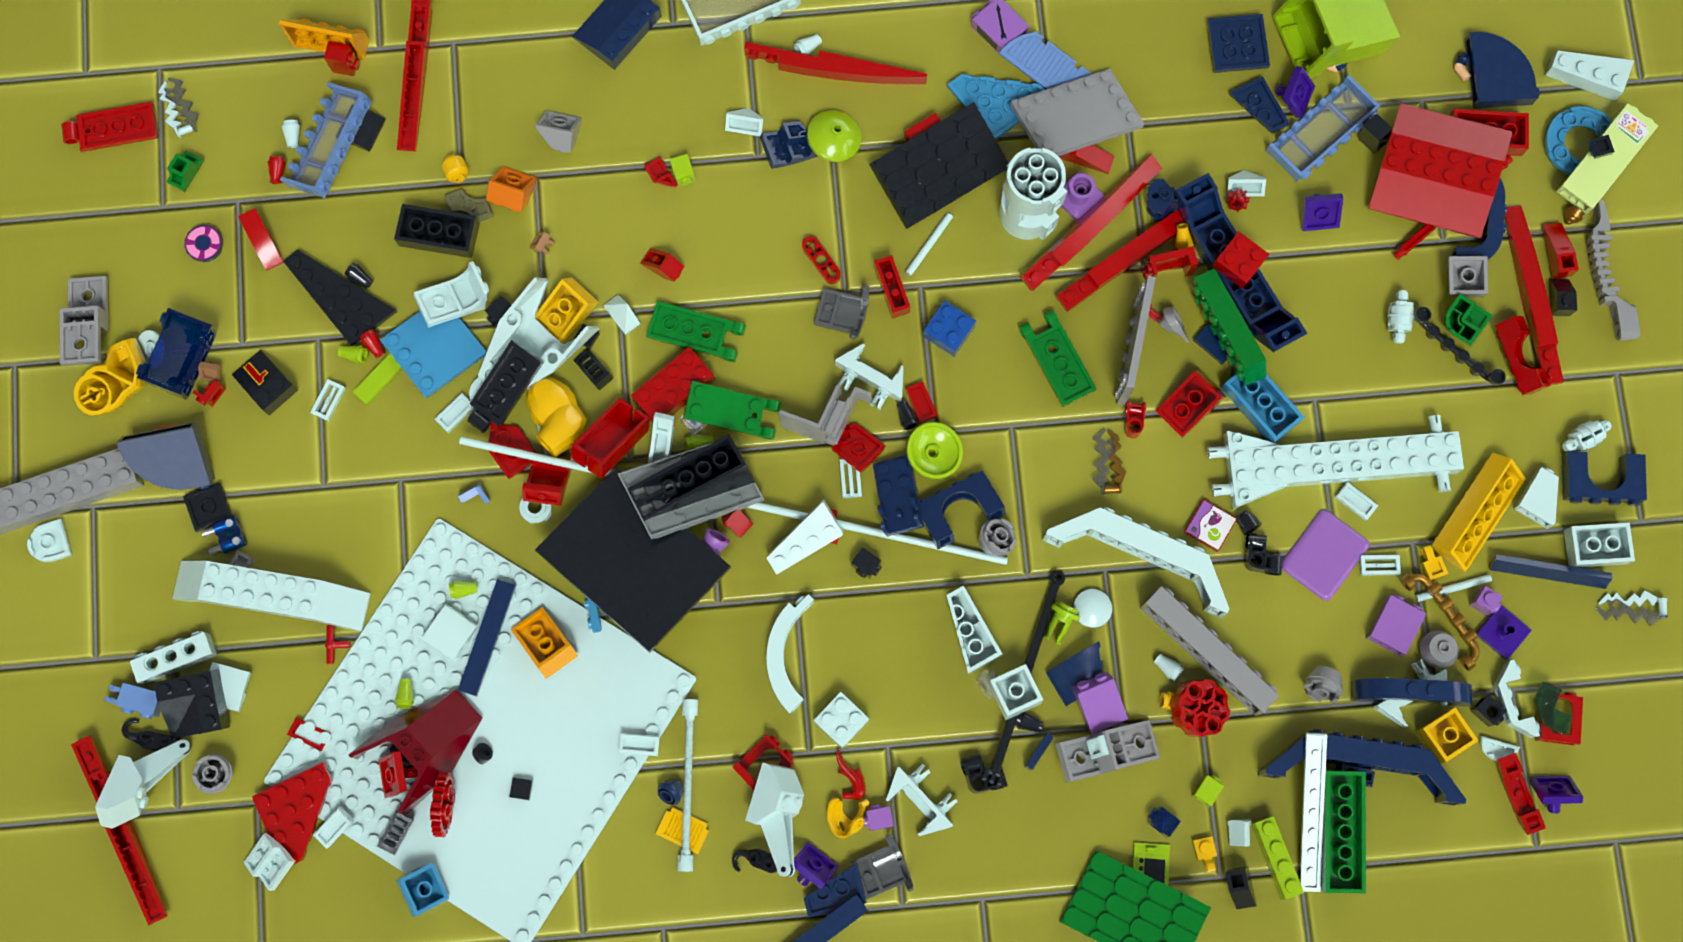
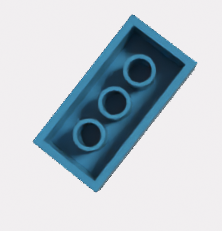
M1267 374L1265 378L1247 386L1234 375L1221 388L1269 442L1276 443L1305 418Z

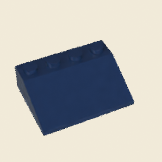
M604 0L572 37L615 70L662 17L660 7L651 0Z

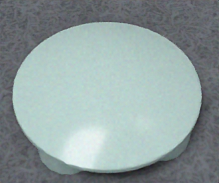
M1085 590L1074 601L1073 607L1079 610L1077 614L1081 616L1079 620L1081 625L1092 628L1100 627L1111 617L1112 603L1109 597L1100 590Z

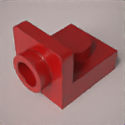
M214 380L206 387L203 395L196 390L192 393L197 396L195 400L204 406L209 404L213 407L226 388Z

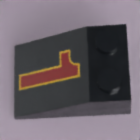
M259 350L232 374L249 396L269 416L298 391L262 350Z

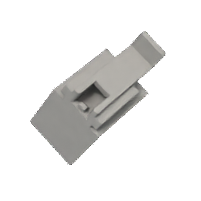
M837 384L819 423L782 410L779 411L778 415L783 429L821 443L826 441L834 446L838 444L858 399L871 403L872 397L870 392L854 387L851 396L844 402L841 386Z

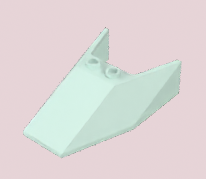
M534 277L499 320L478 377L485 381L510 341L515 340L544 362L528 387L555 372L600 328L598 326H586L577 338L567 344H562L536 319V313L549 280L547 278Z

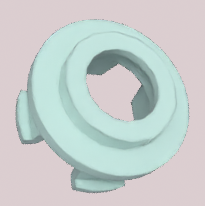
M522 498L519 510L526 521L534 524L544 520L547 521L552 514V506L550 504H542V508L538 513H531L528 510L529 502L523 501Z

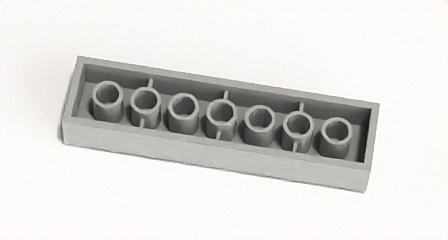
M118 448L0 488V535L144 486L142 477L129 467Z
M1161 586L1140 609L1255 716L1264 713L1279 697L1276 693L1277 689L1270 683L1266 684L1261 679L1262 675L1255 669L1251 670L1243 657L1240 655L1237 657L1232 652L1233 649L1228 643H1222L1217 638L1218 634L1211 628L1207 629L1199 616H1193L1188 611L1189 608L1184 602H1178L1173 597L1174 593L1167 587L1164 589Z

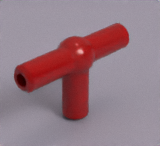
M333 625L326 626V664H334V649L350 648L349 640L334 641Z

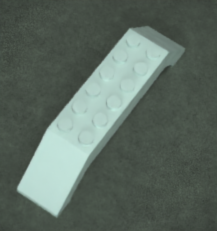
M1110 508L1095 509L1048 529L1042 541L1058 548L1063 543L1086 535L1193 581L1204 604L1203 611L1219 618L1225 616L1229 611V606L1210 556L1204 553V549L1197 546L1192 548L1186 545L1187 542L1178 538L1176 540L1169 538V535L1163 531L1155 532L1147 524L1132 522V518L1126 515L1114 514L1115 511Z
M181 561L172 599L192 603L204 602L298 618L362 632L371 594L330 582L211 561Z

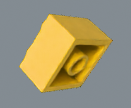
M1456 707L1448 709L1417 730L1440 764L1448 762L1479 741Z

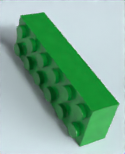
M1213 269L1194 277V286H1192L1195 293L1193 295L1194 301L1197 306L1200 305L1203 309L1201 310L1205 320H1209L1212 334L1218 336L1221 350H1225L1228 354L1226 355L1227 360L1231 366L1234 365L1237 379L1239 381L1242 380L1244 385L1247 386L1265 378L1266 358L1217 271Z
M1326 770L1321 867V891L1325 893L1366 894L1365 771Z

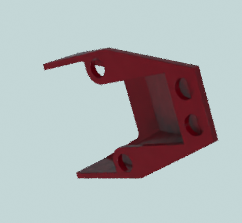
M456 689L399 715L348 755L350 758L359 759L368 750L383 743L392 742L418 772L415 781L398 809L400 814H408L433 791L439 772H453L483 718Z

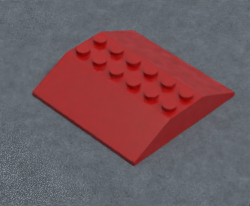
M1400 104L1368 209L1481 238L1504 166L1512 131Z

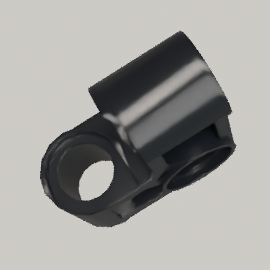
M1248 533L1245 542L1244 558L1246 569L1267 575H1282L1283 556L1266 553L1267 535ZM1251 557L1258 559V566L1252 564Z
M976 754L960 759L962 771L968 788L972 793L980 794L1008 786L1005 775L1001 787L996 786L999 778L995 777L992 785L989 783L991 775H987V780L985 782L982 781L983 787L981 789L975 788L973 781L975 779L981 781L984 773L981 755Z

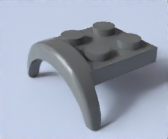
M863 286L862 297L824 288L814 325L848 333L850 338L856 339L861 333L867 313L869 286Z
M890 834L885 836L889 846L851 862L852 866L856 863L858 865L866 899L905 883L908 892L913 891L912 879L897 843Z

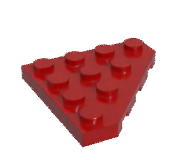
M325 762L252 796L268 835L273 837L287 850L295 860L293 865L303 861L305 858L306 849L316 828L315 824L325 803L328 788H330L333 781Z

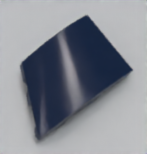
M800 121L783 123L779 131L762 133L760 135V140L771 169L797 164L818 156L810 148L806 127Z
M1099 641L1046 672L1065 706L1076 701L1072 689L1073 686H1076L1080 681L1092 679L1097 674L1103 673Z

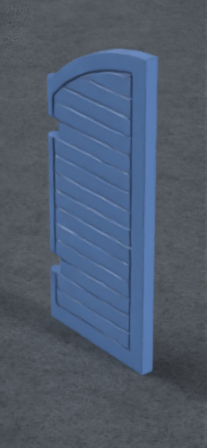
M1037 31L1013 39L999 52V55L1040 84L1044 89L1092 75L1083 66H1080L1079 69L1074 67L1077 62L1050 41H1047L1046 44L1041 42L1044 37Z

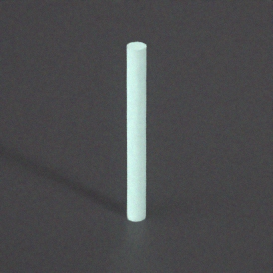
M947 213L907 268L905 273L908 276H912L952 220L953 216Z
M1490 574L1448 585L1442 587L1443 590L1440 591V594L1445 595L1491 582L1492 577ZM1428 592L1415 595L1417 602L1433 598Z

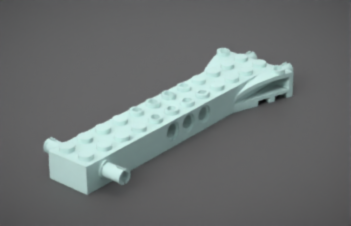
M1441 415L1428 417L1431 432L1429 434L1278 445L1241 433L1226 431L1223 435L1224 446L1207 447L1208 459L1225 457L1229 483L1212 484L1211 489L1214 491L1212 496L1230 495L1231 508L1234 510L1239 506L1285 487L1432 475L1437 476L1438 492L1451 491L1449 474H1457L1464 469L1459 431H1442Z

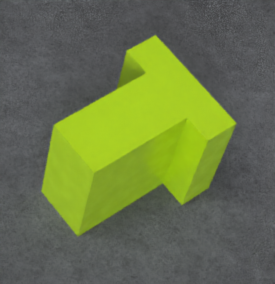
M1287 0L1273 15L1294 67H1303L1310 78L1320 76L1328 67L1382 55L1400 38L1384 0Z

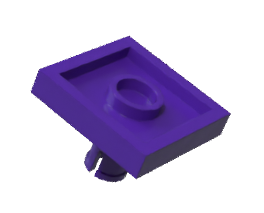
M1296 66L1289 84H1279L1276 94L1277 96H1283V100L1296 118H1303L1315 85L1304 68Z
M1342 193L1329 195L1315 194L1304 197L1301 220L1302 231L1340 228L1344 199Z
M1501 605L1496 613H1492L1476 634L1478 638L1502 658L1508 660L1532 630Z
M1531 776L1530 778L1532 788L1542 804H1548L1547 810L1550 813H1560L1561 804L1583 803V795L1571 776Z
M807 842L794 857V867L801 873L797 877V881L800 883L805 878L801 884L803 886H807L811 881L822 889L839 867L810 842Z

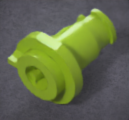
M1058 600L1051 606L1055 613L1044 637L1048 640L1050 639L1059 620L1064 624L1055 643L1061 645V640L1066 635L1072 621H1079L1081 616L1077 614L1078 609Z

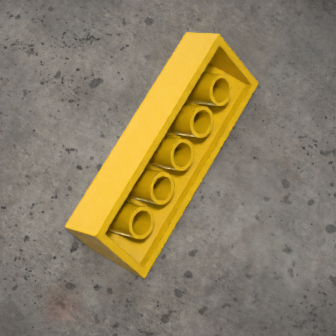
M1496 453L1491 454L1432 544V547L1441 557L1464 572L1468 570L1526 480L1512 458Z

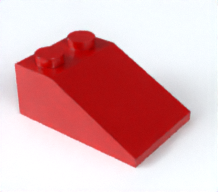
M1199 369L1195 370L1165 400L1156 412L1183 438L1226 395Z

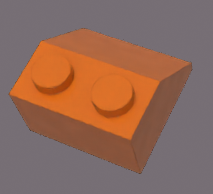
M502 166L489 180L486 201L492 202L494 205L510 208L512 211L521 212L528 205L537 182V177Z

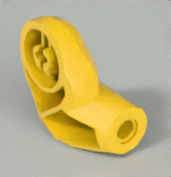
M136 338L126 339L109 347L105 363L93 366L77 381L74 388V400L83 413L103 415L114 412L124 406L131 396L145 387L148 369Z
M545 377L529 387L526 394V404L532 420L541 427L536 438L549 454L556 457L569 449L584 433L587 419L578 407L573 392L561 381L552 377Z

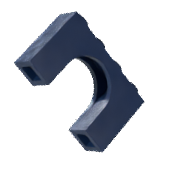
M1566 452L1562 455L1563 500H1570V503L1573 504L1589 501V504L1608 502V505L1628 503V506H1639L1640 503L1647 500L1646 455L1625 454L1619 457L1620 480L1618 486L1614 490L1607 491L1598 488L1590 480L1588 474V452Z
M983 470L972 473L965 480L957 481L951 487L939 490L933 496L919 501L924 527L937 549L955 541L953 532L944 518L945 510L955 501L969 500L979 506L987 521L1006 515L1004 504Z

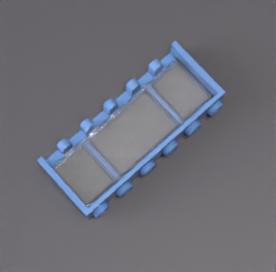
M1348 75L1340 86H1336L1326 98L1323 97L1317 106L1312 110L1310 109L1299 122L1296 121L1290 130L1282 133L1274 144L1271 143L1266 152L1296 180V183L1300 179L1305 180L1311 175V170L1314 167L1319 168L1325 162L1324 158L1327 155L1330 157L1334 155L1341 143L1345 145L1352 138L1350 135L1353 132L1358 133L1363 127L1362 123L1369 116L1372 118L1377 113L1380 105Z
M329 82L326 86L334 93L330 100L324 97L321 98L320 103L326 109L322 116L316 113L313 114L312 119L318 124L315 131L306 130L304 132L305 137L310 142L307 148L297 147L296 152L302 158L298 165L292 162L289 163L288 168L294 173L292 178H280L289 188L320 196L324 199L372 102L361 91Z

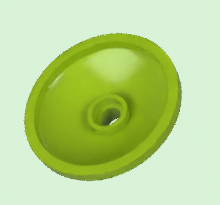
M828 110L817 114L811 120L807 129V140L810 148L820 158L830 162H843L849 160L858 152L862 142V133L859 125L851 116L841 111Z
M931 422L919 426L913 431L907 442L906 451L909 463L923 477L929 479L946 478L953 474L961 464L963 457L961 440L955 431L942 423ZM929 451L934 453L933 457L929 455Z

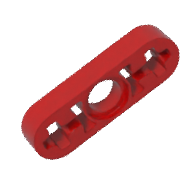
M806 237L802 242L804 253L828 284L838 283L841 278L840 269L815 237ZM808 242H810V244L815 243V244H814V249H815V251H816L815 254H814V251H813L811 248H808V249H807V243H808ZM819 256H824L827 262L819 265L816 259ZM828 266L832 273L836 272V278H828L829 272L826 269Z

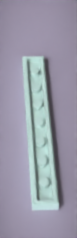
M1305 733L1299 879L1304 891H1321L1327 749L1326 733Z

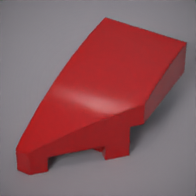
M661 157L644 166L653 183L675 188L678 186Z

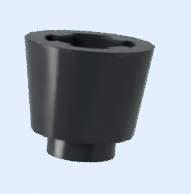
M1247 510L1237 516V523L1244 536L1252 533L1262 525L1252 512L1248 513Z

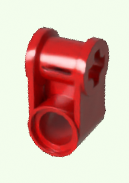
M1130 400L1126 402L1124 432L1129 438L1139 437L1144 428L1146 402L1132 403ZM1134 424L1139 430L1132 431L1129 425Z

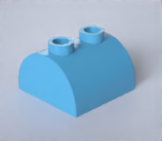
M433 862L396 879L412 917H416L449 899Z

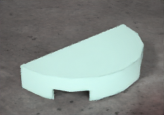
M1480 736L1479 744L1482 752L1494 761L1513 753L1517 754L1520 747Z

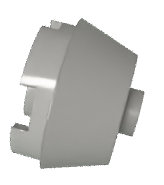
M1005 519L986 521L981 528L978 538L980 548L989 555L1003 556L1010 553L1017 542V538H1015L1012 530L1014 529L1013 525Z
M1435 630L1423 637L1420 644V654L1423 661L1430 667L1445 669L1456 662L1459 655V647L1451 634Z
M1317 666L1304 680V688L1308 691L1307 695L1318 702L1324 699L1330 700V703H1335L1343 694L1342 676L1333 668Z
M209 754L197 761L193 769L192 778L200 791L207 794L219 793L229 785L232 778V767L225 757L218 754Z

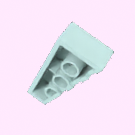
M1557 51L1550 59L1545 76L1616 101L1625 89L1634 60Z
M824 499L767 555V560L776 575L843 535V529Z
M962 586L949 593L947 599L967 671L970 674L1003 654L965 587Z

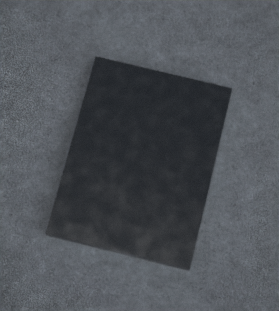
M616 467L535 551L650 653L731 569V566L687 528L660 538L651 539L618 476V473L622 471Z

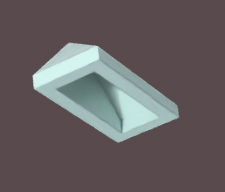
M749 108L730 111L726 114L725 131L760 136L762 134L764 118Z
M1243 170L1228 178L1227 196L1230 190L1234 192L1237 188L1243 191L1246 190V196H1264L1266 178Z
M619 295L603 305L625 335L640 325L629 305Z

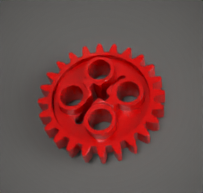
M441 771L437 775V780H435L432 794L433 801L430 807L431 832L434 837H446L452 822L455 789H453L454 777H452L451 772Z

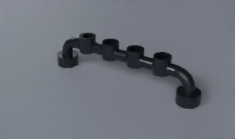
M1420 307L1415 312L1414 318L1426 330V336L1429 339L1436 338L1441 343L1440 347L1443 351L1450 350L1455 354L1457 363L1467 364L1473 376L1480 375L1494 386H1499L1506 380L1504 371L1495 369L1488 373L1482 363H1476L1470 358L1468 351L1458 348L1452 338H1446L1440 333L1438 326L1431 325L1428 320L1432 314L1427 307Z

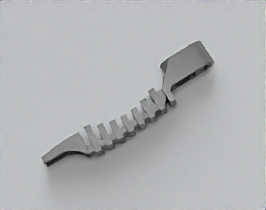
M1600 200L1593 208L1595 224L1593 229L1587 234L1588 239L1586 240V245H1589L1587 253H1590L1588 261L1592 263L1590 271H1593L1592 279H1595L1594 288L1598 290L1596 296L1602 298L1599 301L1600 306L1607 305L1611 309L1616 339L1618 341L1639 339L1640 326L1636 306L1634 304L1629 305L1617 296L1616 292L1620 291L1619 286L1609 287V285L1615 282V278H1606L1612 273L1611 269L1604 270L1605 267L1610 265L1609 261H1603L1609 257V252L1604 251L1610 248V244L1607 243L1613 240V236L1605 235V231H1611L1604 200Z

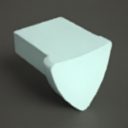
M1251 819L1228 821L1230 846H1250L1249 826L1252 825Z

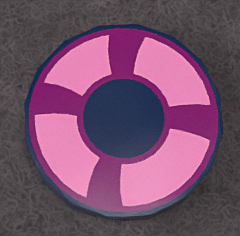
M199 225L188 232L184 247L187 254L194 260L210 262L220 255L223 239L214 227Z

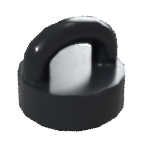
M479 743L473 748L472 755L477 763L483 765L492 758L493 751L489 745Z

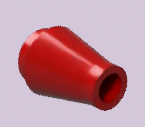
M270 156L269 161H267L271 184H282L280 178L283 177L286 166L284 157Z
M373 329L360 336L361 343L376 359L385 354L378 334Z

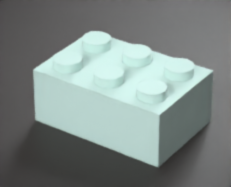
M1630 523L1571 526L1564 530L1569 566L1583 568L1627 565L1635 561Z

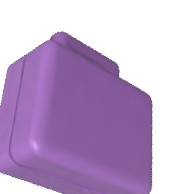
M1322 509L1283 559L1282 570L1319 598L1328 601L1334 596L1359 562L1360 556L1364 555L1367 551L1369 541L1331 512Z

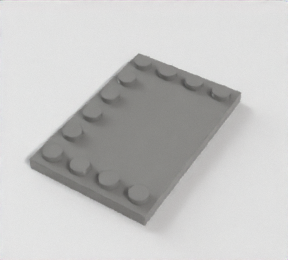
M1110 69L1013 100L1010 104L1034 147L1048 149L1057 156L1143 128L1144 125L1143 120Z
M1148 276L1146 281H1142L1141 287H1139V291L1133 301L1132 309H1135V314L1130 317L1129 327H1132L1131 334L1127 333L1125 344L1128 345L1127 352H1123L1122 362L1125 363L1124 369H1120L1118 380L1121 382H1119L1114 397L1118 399L1117 405L1120 406L1125 405L1135 386L1156 279L1153 276Z

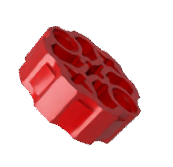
M1197 679L1185 681L1178 686L1176 693L1171 696L1169 705L1172 709L1171 719L1174 725L1182 729L1187 736L1204 737L1216 735L1222 730L1223 724L1229 720L1228 696L1225 690L1219 688L1212 680ZM1190 687H1191V689H1192L1191 695H1190V693H1189V688H1190Z

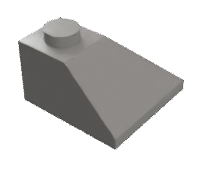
M546 110L537 122L536 129L552 149L558 150L561 153H570L576 144L582 118Z
M1449 256V295L1458 296L1462 294L1467 298H1482L1488 294V257Z

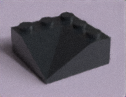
M219 670L154 682L158 705L170 735L174 739L230 727Z

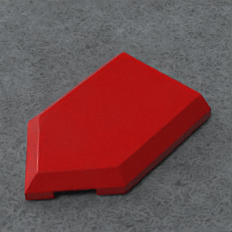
M491 423L488 443L537 453L518 426L502 425V427H498L497 424ZM489 451L508 479L513 478L532 464V460Z
M857 423L846 425L838 444L831 445L834 453L860 473L864 472L886 447V445Z

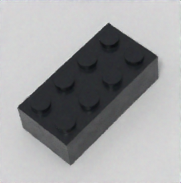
M402 204L394 240L401 247L472 258L480 223L474 215Z

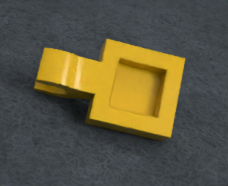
M1431 545L1420 549L1422 556L1426 560L1421 565L1430 580L1448 574L1442 557H1435Z
M1213 836L1193 840L1192 843L1197 861L1203 860L1206 873L1216 871L1212 857L1217 856Z

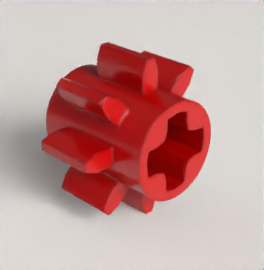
M1237 188L1234 192L1229 191V197L1226 199V203L1230 204L1229 210L1233 209L1239 213V210L1247 209L1250 197H1246V190L1243 191Z

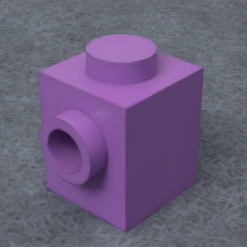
M1485 586L1478 590L1470 606L1487 616L1499 610L1502 605L1500 601L1503 596Z
M881 804L870 806V810L866 811L867 816H863L865 828L869 827L870 831L894 826L890 806L883 808Z

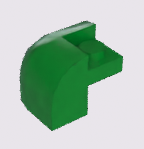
M1459 294L1446 314V326L1453 336L1471 347L1493 315L1464 295Z

